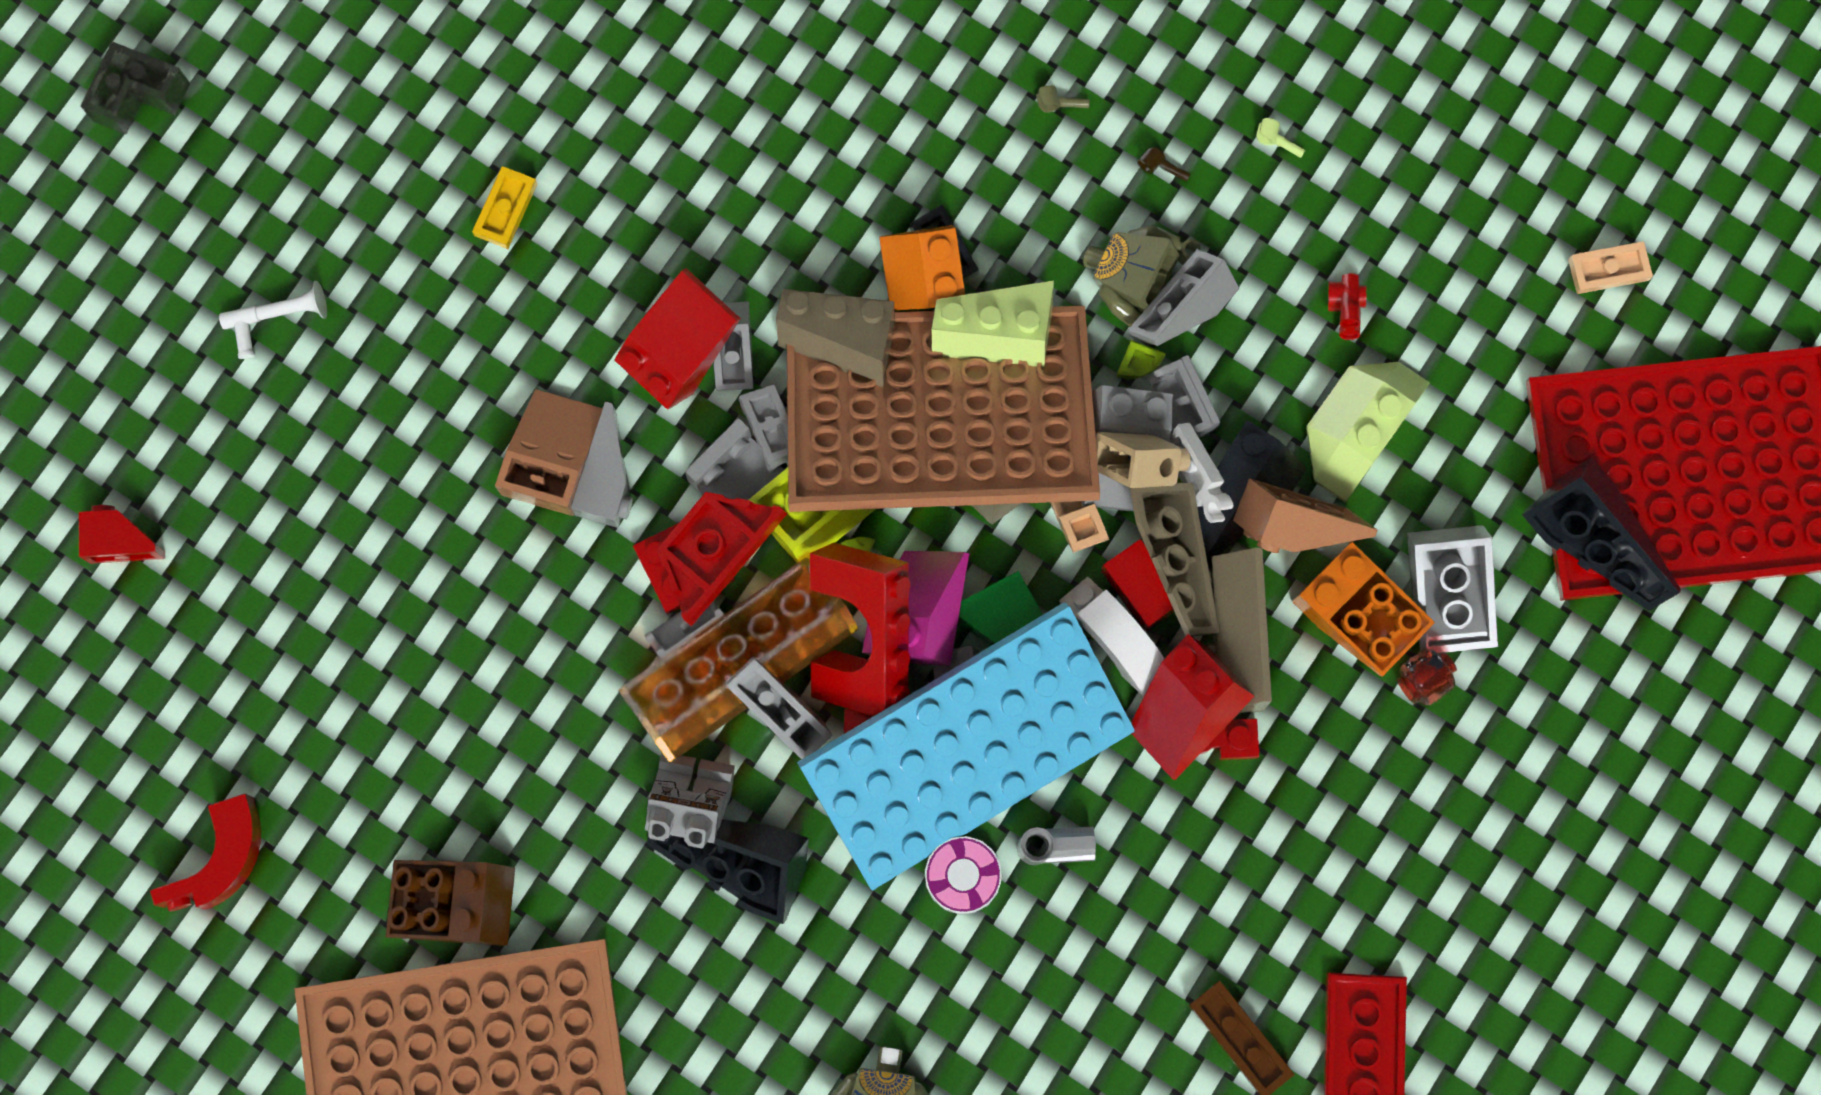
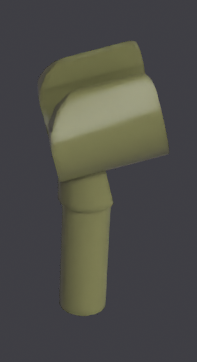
M1053 85L1041 87L1039 93L1036 94L1039 108L1046 113L1055 111L1060 107L1089 108V99L1058 97L1056 87Z

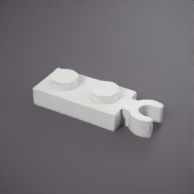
M1178 424L1171 434L1170 443L1179 446L1181 449H1187L1191 458L1188 470L1179 472L1178 477L1182 483H1193L1197 507L1203 506L1206 519L1210 523L1223 522L1225 517L1221 510L1233 508L1230 496L1222 493L1220 490L1224 480L1191 424Z

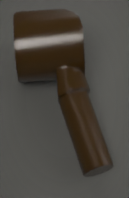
M1158 148L1148 149L1137 162L1139 167L1148 174H1153L1160 167L1162 170L1186 182L1190 177V173L1166 160L1165 155Z

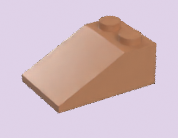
M1251 478L1248 480L1233 519L1234 522L1244 529L1243 535L1258 541V547L1272 553H1279L1280 548L1291 552H1299L1375 537L1378 529L1346 507Z

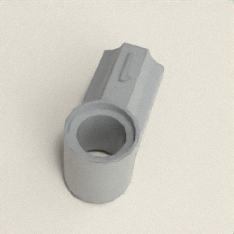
M1036 827L1029 829L1020 837L1017 843L1018 856L1028 865L1095 861L1096 842L1094 828L1044 829ZM1029 837H1039L1044 841L1046 850L1043 856L1035 857L1029 854L1026 849V841Z

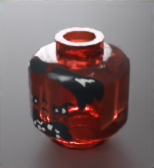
M1423 649L1401 665L1399 671L1401 677L1397 679V682L1402 692L1413 704L1420 702L1423 705H1432L1454 689L1456 682L1453 673L1457 671L1453 660L1445 652L1439 655L1432 649Z

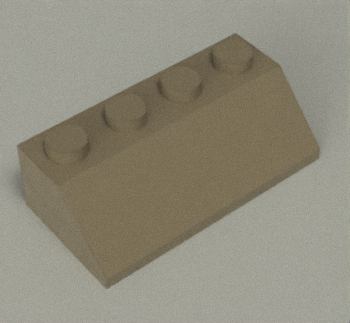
M1251 548L1212 556L1208 564L1220 633L1212 634L1213 643H1207V647L1255 696L1239 713L1263 712L1272 702L1263 549Z

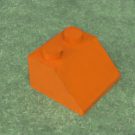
M953 225L879 236L888 300L894 301L895 310L935 308L937 299L965 295L956 228Z

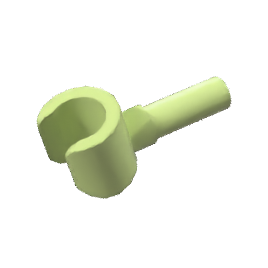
M1264 118L1259 123L1256 134L1259 143L1263 145L1275 144L1300 158L1305 152L1303 148L1278 135L1280 123L1277 120Z

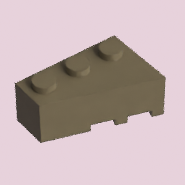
M788 289L782 290L776 316L778 346L787 349V344L791 345L797 353L819 362L822 359L840 366L841 370L846 373L850 369L854 373L869 379H875L876 385L884 387L890 356L889 351L893 341L892 335L895 330L894 301Z

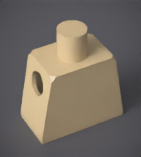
M1097 432L1096 435L1098 472L1129 488L1174 486L1177 483L1179 472L1187 471L1190 466L1191 458L1187 449H1181L1179 446L1154 435Z

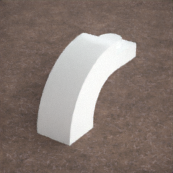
M1087 577L1061 598L1059 602L1060 604L1065 602L1070 606L1078 623L1104 649L1119 670L1121 676L1144 697L1161 662L1165 658L1129 612L1107 590L1103 591Z

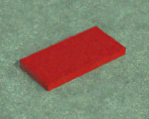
M1327 973L1324 1095H1405L1407 977Z

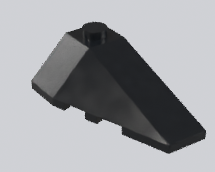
M722 819L715 842H707L703 848L688 846L683 837L669 835V838L664 841L648 837L647 845L683 869H695L710 879L707 885L716 891H719L722 887L740 899L737 905L746 911L784 924L806 870L809 838L772 825Z

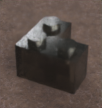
M112 41L80 107L93 122L126 135L141 103L175 115L190 82L179 67Z

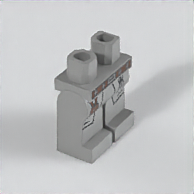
M662 752L656 780L648 798L645 824L648 837L660 841L669 838V835L683 837L688 846L703 848L707 842L714 843L731 798L735 765L701 759L693 787L696 758Z

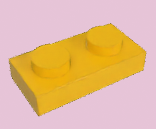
M502 166L472 231L474 236L509 249L537 187L536 179Z

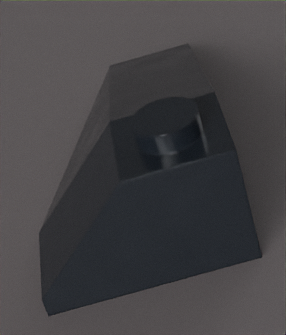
M1248 420L1217 467L1224 480L1220 490L1222 493L1230 496L1233 508L1221 510L1225 517L1223 522L1210 523L1205 517L1203 506L1197 507L1207 564H1209L1212 556L1222 554L1243 536L1244 529L1234 522L1233 519L1249 478L1293 491L1307 469L1279 439Z
M1592 457L1558 479L1522 514L1546 544L1557 551L1561 548L1579 560L1577 564L1587 571L1590 568L1608 579L1610 586L1648 611L1679 594L1681 588L1618 488Z

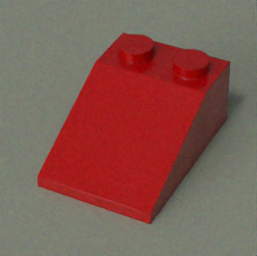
M685 268L631 331L614 361L669 410L694 394L741 318Z
M1187 634L1161 662L1131 721L1134 732L1131 734L1173 780H1176L1255 696L1210 648L1190 634Z

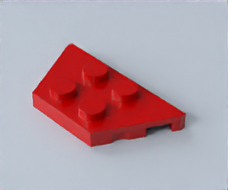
M705 492L656 549L662 566L667 571L671 590L676 595L682 610L681 616L686 623L693 626L786 517L787 513L780 506L773 505L770 507L755 504L750 500L741 498L731 499L721 494Z

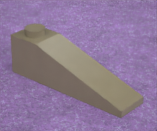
M1193 483L1130 488L1137 528L1185 636L1187 634L1199 636L1220 633Z

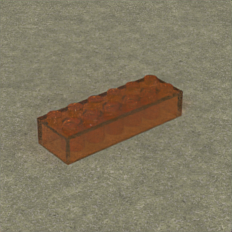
M806 557L625 684L618 691L665 758L671 763L748 708L725 683L752 657L757 659L784 683L859 628L847 606L840 598L810 590V560Z

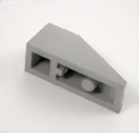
M1197 249L1128 329L1130 335L1158 346L1217 316L1239 290L1225 260Z
M605 401L571 509L575 516L618 528L621 518H628L633 498L628 497L630 492L617 413L613 404Z
M754 657L725 683L801 759L817 751L833 736L824 720Z

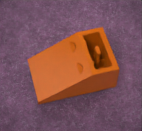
M1353 542L1348 544L1291 601L1320 630L1381 677L1435 623Z

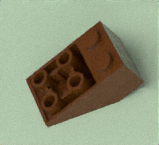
M394 860L386 937L508 946L515 867L486 862Z

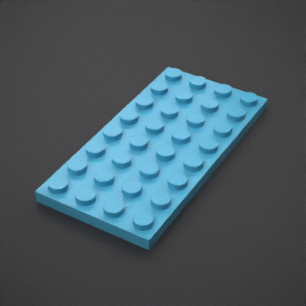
M1064 602L798 761L797 764L871 890H874L929 857L936 847L954 837H962L1133 733L1134 728L1070 606Z

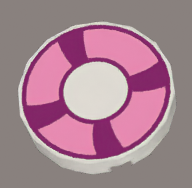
M968 836L954 837L936 847L929 856L925 868L926 887L933 901L944 910L959 915L975 913L987 907L998 894L1002 880L1001 865L994 851L983 841Z

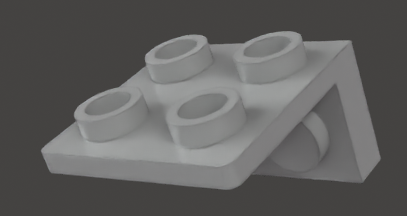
M738 418L685 473L688 482L702 495L705 492L724 495L726 498L749 500L785 469L779 465L774 473L768 472L766 461L758 443L751 438L749 427Z

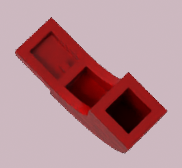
M244 793L208 806L216 837L215 848L210 860L204 868L193 876L150 890L155 906L167 907L168 911L171 912L192 905L190 899H194L196 908L207 910L224 902L243 885L257 861L261 844V822L254 797Z

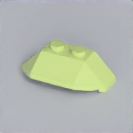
M1400 362L1349 366L1306 426L1314 482L1345 503L1430 382Z

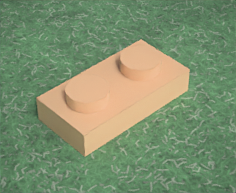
M1644 241L1574 254L1568 259L1577 294L1645 282L1653 277Z

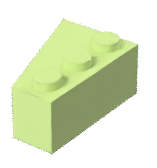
M1054 281L937 299L931 329L932 351L943 352V357L960 359L982 358L989 362L1001 363L1004 359H1012L1013 364L1017 365L1018 360L1026 361L1029 366H1037L1038 362H1041L1042 367H1044L1052 318Z

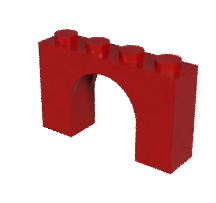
M831 543L810 553V590L841 598L853 604L866 619L872 635V652L869 660L833 650L811 662V697L875 716L910 695L908 688V666L910 663V654L908 652L910 627L909 562L838 543Z

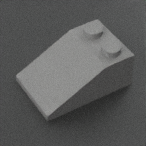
M1101 385L1092 391L1095 435H1097V432L1148 434L1170 442L1173 394ZM1099 473L1100 501H1082V506L1095 504L1099 508L1134 511L1130 488Z
M1480 525L1407 533L1413 600L1435 622L1419 639L1420 653L1424 649H1432L1437 653L1498 647L1492 537L1486 528Z

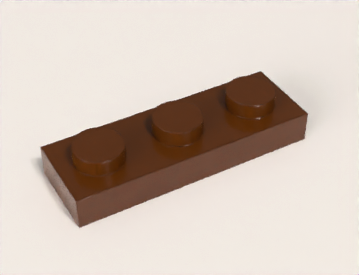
M1221 981L1216 982L1188 1005L1258 1095H1271L1295 1075Z

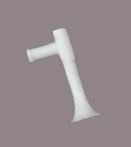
M314 281L312 289L302 296L266 305H255L220 313L219 320L223 329L235 328L239 352L238 358L249 359L255 356L249 324L302 311L316 312L323 319H326L327 304L321 285L318 281Z

